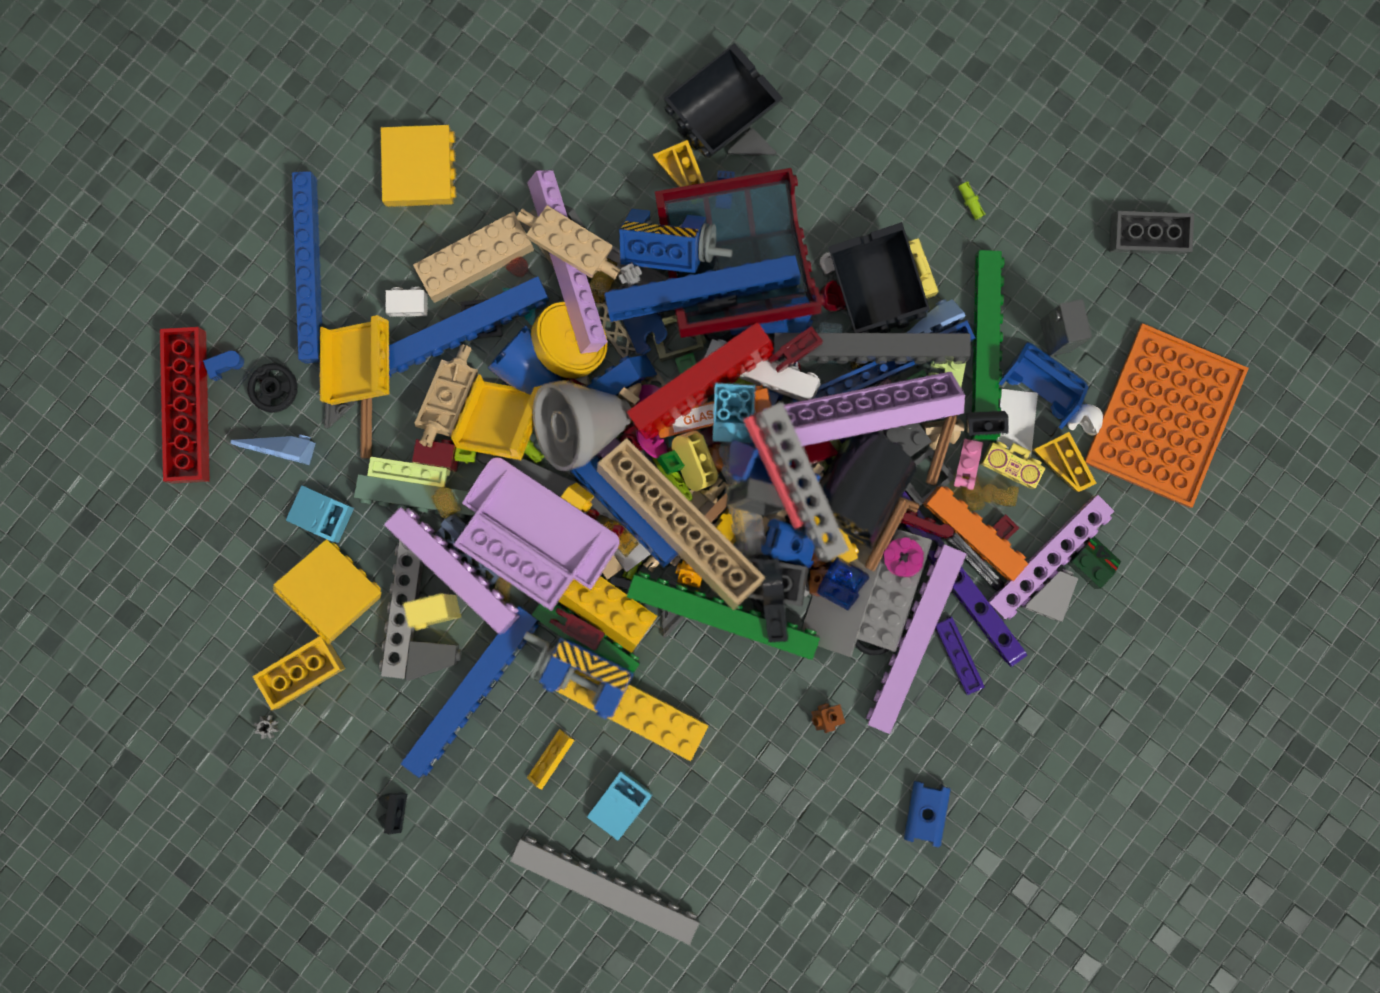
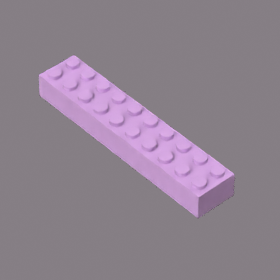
M946 372L785 404L784 407L801 445L805 446L963 414L965 394L953 373ZM773 423L772 429L776 433L778 432V425ZM782 441L780 447L782 450L787 449L786 443Z

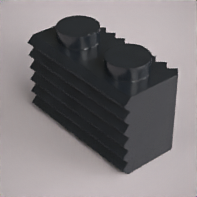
M1005 411L966 413V430L970 436H979L980 434L982 436L984 434L995 435L996 433L998 435L1000 433L1007 435L1009 433L1008 414Z

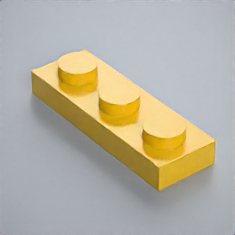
M559 729L527 779L542 790L571 747L574 739Z

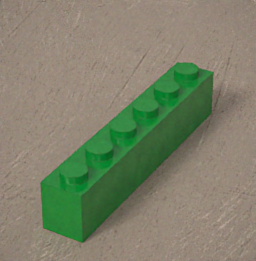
M557 602L552 611L539 604L533 612V617L563 638L633 672L640 665V662H638L639 657L631 652L628 654L622 650L623 647L617 642L607 640V635H604L595 651L549 622L551 618L558 620L563 625L568 620L555 612L557 608L570 615H576L567 607L566 609L559 605L560 602Z

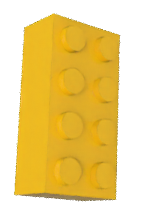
M319 636L252 677L271 710H275L346 668L332 644L328 645Z

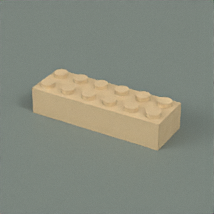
M512 212L413 264L430 298L435 303L532 252L534 248L530 240L526 238V233L519 220H517L515 212Z

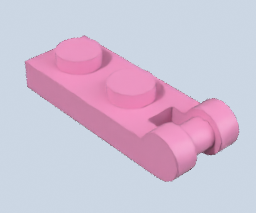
M964 439L954 483L955 487L965 486L968 487L967 489H974L983 442Z

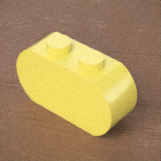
M690 431L675 437L672 441V451H676L685 465L680 471L686 486L693 491H699L715 484L718 472L702 434L697 431Z

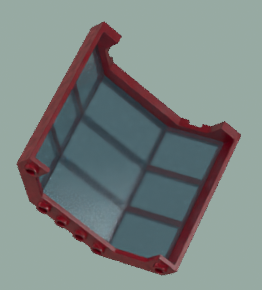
M792 168L654 191L660 225L679 227L683 224L687 215L706 217V223L709 226L711 224L716 225L715 247L733 250L732 257L714 255L711 263L706 262V260L700 262L696 273L668 270L669 278H682L689 274L697 275L709 270L717 271L725 267H737L745 263L761 262L765 259L773 260L785 255L796 256L800 272V285L737 297L738 306L724 308L720 312L715 310L700 314L698 309L700 307L698 305L675 309L681 338L752 326L757 322L763 324L821 313L824 297L823 294H819L818 287H815L814 277L810 278L809 272H812L811 262L806 260L808 249L807 245L803 244L802 241L804 239L803 227L799 228L795 201V187L798 186L797 176L793 175Z

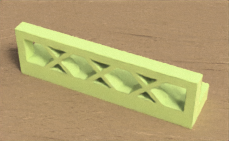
M370 457L367 476L445 488L446 478L450 476L451 471L447 468Z

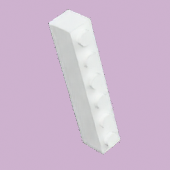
M712 339L704 358L728 342L721 339L718 341ZM762 360L756 364L754 370L740 375V379L759 386L763 385L764 388L799 401L815 399L820 387V379L817 375L810 372L805 374L800 372V369L797 367L789 366L778 373L775 370L781 364L778 360L774 363H770L769 360Z

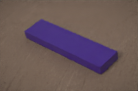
M951 616L938 622L935 629L966 695L985 688L953 617Z

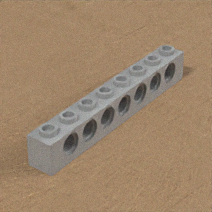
M783 403L776 404L755 414L756 424L765 435V444L773 453L772 458L775 465L780 468L782 473L781 479L789 488V497L799 510L797 511L798 517L807 528L806 534L815 546L814 552L821 561H828L848 551L849 549ZM773 423L778 425L777 433L772 429ZM782 441L786 443V451H783L780 447ZM790 459L795 463L793 470L789 467ZM798 478L803 481L802 488L797 485ZM807 496L811 499L810 506H807L805 502ZM815 515H818L820 519L818 525L814 522ZM824 533L828 536V541L826 543H824L822 540V536Z
M399 540V545H396L395 548L397 562L393 565L392 574L395 575L394 583L390 585L392 599L387 606L389 621H386L384 628L385 633H387L386 641L384 640L382 644L384 658L380 661L379 671H382L381 676L406 679L409 643L413 641L415 627H408L404 605L400 604L399 598L402 594H405L407 602L419 600L424 562ZM407 556H411L413 560L409 567L404 564ZM405 575H408L410 578V583L407 586L402 584V578ZM400 613L405 617V621L402 624H399L396 620ZM396 633L402 635V641L399 644L394 641ZM394 652H397L400 657L397 663L391 659Z

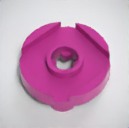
M907 537L892 541L884 552L885 565L896 576L912 577L923 566L924 552L921 546L916 541ZM900 554H909V556L907 557L908 561L906 563L904 561H899V559L901 558Z

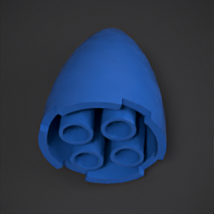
M526 325L494 358L492 364L487 367L498 378L531 395L534 387L563 381L562 376L551 372L538 359L531 339V330Z

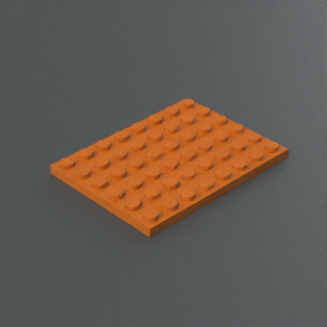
M1142 323L1103 414L1102 427L1099 433L1094 436L1084 461L1087 465L1188 508H1193L1249 368Z

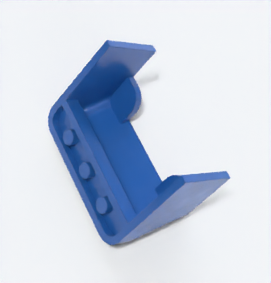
M1031 343L1024 345L999 382L1001 386L1005 381L1011 385H1019L1022 382L1052 404V414L1056 418L1062 419L1059 424L1061 429L1081 408L1088 391V385L1084 380Z
M733 439L729 454V473L732 474L731 478L740 482L750 478L774 485L758 452L759 450ZM815 474L817 480L819 481L820 475ZM798 478L797 485L800 488L803 487V481ZM808 496L805 500L807 505H809V502L811 500Z

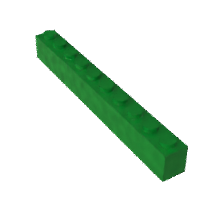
M979 250L975 254L973 327L975 338L973 339L972 412L1001 411V407H998L999 399L1002 396V389L999 388L1002 369H999V362L1002 361L1003 356L1002 350H1000V343L1003 341V332H1000V324L1003 323V313H1000L1004 302V295L1001 294L1004 276H1001V269L1004 268L1005 262L1004 257H1002V251ZM997 433L995 435L984 434L983 436L981 434L979 436L972 435L971 440L995 442L1001 433L999 435Z
M639 571V574L635 573L627 594L628 598L813 660L820 640L819 635L816 634L817 631L806 628L802 630L798 628L797 624L787 621L788 641L768 643L766 619L757 610L750 609V611L742 609V605L733 610L728 604L724 603L722 598L713 596V599L705 597L706 593L698 590L691 592L684 585L676 584V586L668 584V580L659 577L655 580L650 578V574Z

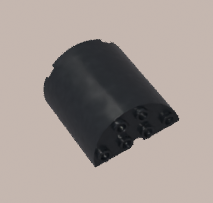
M734 43L664 98L666 104L664 110L670 117L672 116L677 124L678 133L690 141L691 148L694 151L698 150L705 158H710L782 102L783 97L763 75L758 73L755 65Z
M902 222L871 232L866 236L856 237L828 247L855 333H888L891 331V328L898 326V329L909 326L908 322L927 317L930 308Z
M869 432L846 437L838 454L834 457L819 483L838 527L843 533L871 549L916 472V463L903 450V446L889 441L881 433L877 432L874 434Z

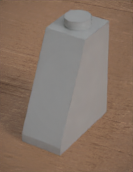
M1062 569V572L1058 571L1054 577L1044 583L1045 585L1040 591L1034 592L1030 596V601L1022 606V608L1054 621L1063 622L1078 578L1074 577V573L1064 569Z

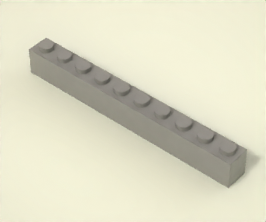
M522 836L510 862L690 945L699 925L697 914L689 910L686 912L679 910V906L672 902L666 904L661 901L659 896L655 894L649 896L643 893L644 890L635 885L630 887L625 884L624 880L618 877L613 879L608 876L607 872L601 869L593 870L584 861H579L578 863L572 860L573 857L564 852L559 854L554 851L555 848L547 844L542 846L536 843L537 840L530 836H526V838Z

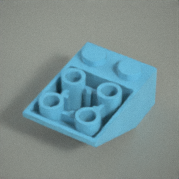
M715 383L713 441L732 442L734 439L741 443H752V437L743 419L754 414L755 385Z
M301 485L286 521L327 540L339 543L354 508Z
M621 770L587 818L616 840H619L652 797L653 792Z

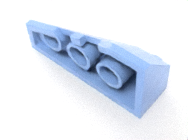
M944 299L935 304L936 307L927 314V317L921 319L907 333H939L959 324L966 315L953 299L950 301Z
M299 434L298 438L286 436L231 440L230 444L310 465L316 443L310 441V437Z

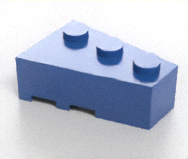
M647 355L626 356L619 360L620 364L616 367L614 365L606 369V374L593 378L591 380L592 383L587 387L618 397L624 387L628 389L637 383H641L647 377L656 376L657 373Z

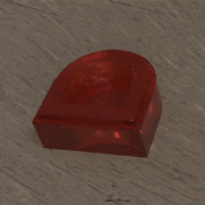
M519 256L508 264L506 270L516 277H521L528 272V263Z

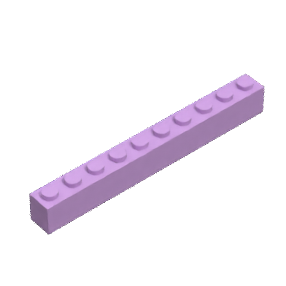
M553 170L536 171L527 183L537 215L540 216L548 205L568 218ZM550 253L580 353L598 352L607 343V339L587 276Z
M945 544L942 545V548L938 546L934 555L937 560L928 569L926 575L929 578L927 583L923 582L919 593L922 594L920 600H915L911 611L914 614L912 619L908 618L905 623L904 629L906 633L904 637H900L897 646L899 648L896 655L892 654L888 664L891 666L889 673L885 672L881 683L884 685L881 691L877 690L873 699L876 701L875 706L870 708L867 713L868 725L888 734L891 733L966 553Z

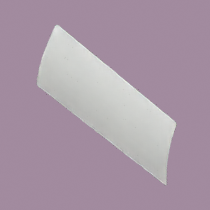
M1002 389L1000 407L1001 411H1005L1008 414L1009 433L1007 435L1005 433L1001 434L996 441L1007 445L1006 449L1008 450L1012 443L1030 450L1031 452L1027 458L1030 460L1038 393ZM1013 452V455L1022 459L1023 455Z

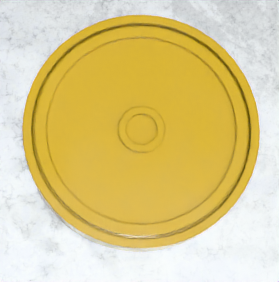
M558 302L548 306L537 317L532 326L531 339L538 359L547 369L559 376L573 379L585 377L593 372L606 356L607 343L598 352L580 353L565 302Z

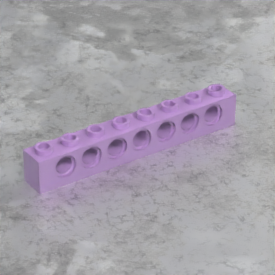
M1099 495L1092 496L1027 561L1028 565L1014 581H1007L1003 588L998 590L988 600L1002 620L1007 618L1010 620L1017 613L1016 609L1020 605L1024 606L1031 599L1029 596L1034 591L1036 593L1040 591L1045 585L1043 582L1047 578L1051 579L1058 573L1057 568L1061 564L1063 566L1071 560L1070 555L1074 551H1080L1085 546L1083 542L1088 537L1090 539L1098 533L1097 528L1101 524H1107L1112 519L1110 515L1114 510ZM1090 513L1095 517L1093 524L1088 521ZM1076 527H1079L1082 531L1080 537H1077L1074 533ZM1063 540H1065L1068 543V549L1066 551L1061 548V542ZM1049 554L1055 557L1053 564H1050L1047 560ZM1036 567L1041 569L1040 577L1034 575ZM1023 580L1028 584L1026 591L1020 588V583ZM1008 594L1014 596V602L1011 605L1006 600Z

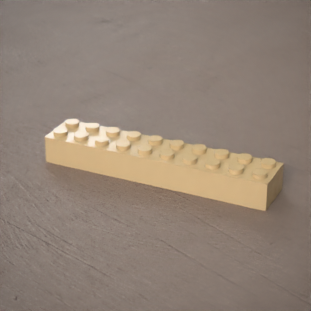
M627 438L598 463L597 472L733 610L762 584L765 577Z

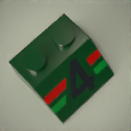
M1094 536L1084 543L1085 546L1076 552L1067 564L1094 589H1101L1115 574L1121 561Z

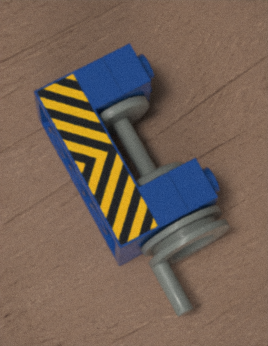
M631 209L619 229L620 264L623 265L633 263L634 266L696 273L700 262L706 260V262L711 263L714 255L732 257V249L715 247L716 225L711 224L709 226L706 223V217L687 215L683 224L676 227L653 224L650 221L649 210Z
M529 632L525 634V640L543 648L532 671L531 679L538 677L537 682L542 683V688L550 692L560 689L564 690L570 680L596 692L592 700V704L595 705L594 710L597 711L596 715L604 719L613 717L635 672L566 638H561L557 646L550 648L551 643ZM578 669L602 682L598 685L574 672Z

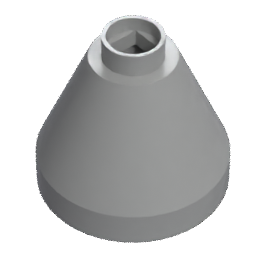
M557 381L544 384L537 391L533 403V424L537 441L546 459L558 470L566 471L582 467L625 429L626 425L631 423L632 419L627 413L631 407L625 399H619L615 395L571 382Z

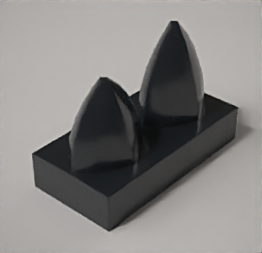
M402 792L389 793L378 798L379 803L387 809V814L378 818L380 825L384 828V833H402L408 794Z

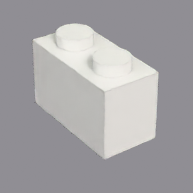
M393 287L391 290H386V314L389 317L427 316V293L420 287H411L410 290Z

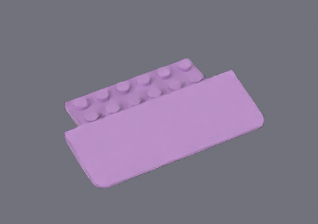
M493 458L483 469L462 502L464 506L476 514L454 543V546L552 611L573 579L590 590L593 588L619 547V538L615 533L505 460Z

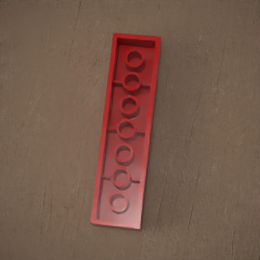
M757 322L632 407L627 413L646 440L654 438L660 433L661 429L672 426L677 418L688 415L693 407L704 404L708 397L715 394V383L732 384L739 380L740 375L754 370L756 364L762 360L767 361L773 355L772 353H774L772 342Z
M199 327L160 329L163 482L171 484L210 482L207 370L203 362L207 359L206 331Z

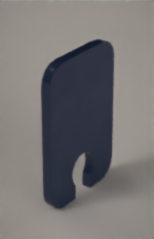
M659 313L623 319L634 348L641 355H645L651 350L650 346L646 343V337L649 333H654V339L657 344H660L667 336L666 327Z

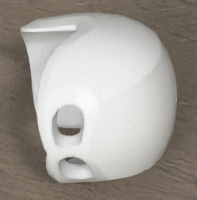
M1083 404L1068 421V428L1074 430L1080 424L1087 434L1096 435L1102 427L1103 414L1098 407L1091 404Z

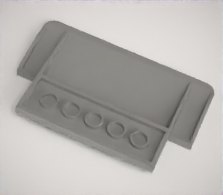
M896 529L890 543L896 539L907 537L916 541L924 552L921 570L912 577H899L887 569L884 562V554L875 571L867 569L865 563L873 548L871 549L848 536L850 542H854L857 546L859 553H857V559L843 566L847 568L853 567L860 571L855 580L861 572L862 575L854 584L835 591L833 598L832 596L817 597L813 595L802 630L810 628L817 631L816 634L820 637L819 647L848 657L852 656L857 639L896 652L932 540ZM900 554L901 558L899 559V561H904L906 563L908 561L907 557L909 556V554ZM829 560L826 565L830 571L834 572L835 567L831 560Z

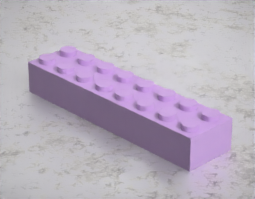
M400 508L384 525L499 634L505 633L520 617L517 614L519 610L512 603H506L503 600L505 597L497 589L492 590L489 587L491 583L486 578L480 575L477 576L475 574L477 570L470 563L462 562V556L456 550L449 549L447 541L441 536H435L433 534L435 530L423 521L420 522L419 519L421 517L414 510Z

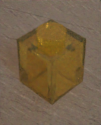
M439 488L435 491V495L431 496L442 518H447L462 510L453 490L450 488Z

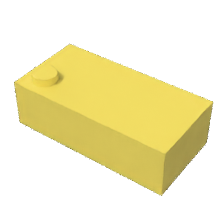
M440 594L403 603L408 627H415V630L461 618L456 595Z

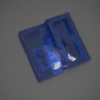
M837 557L821 581L817 594L849 610L860 597L858 592L870 577L868 573Z

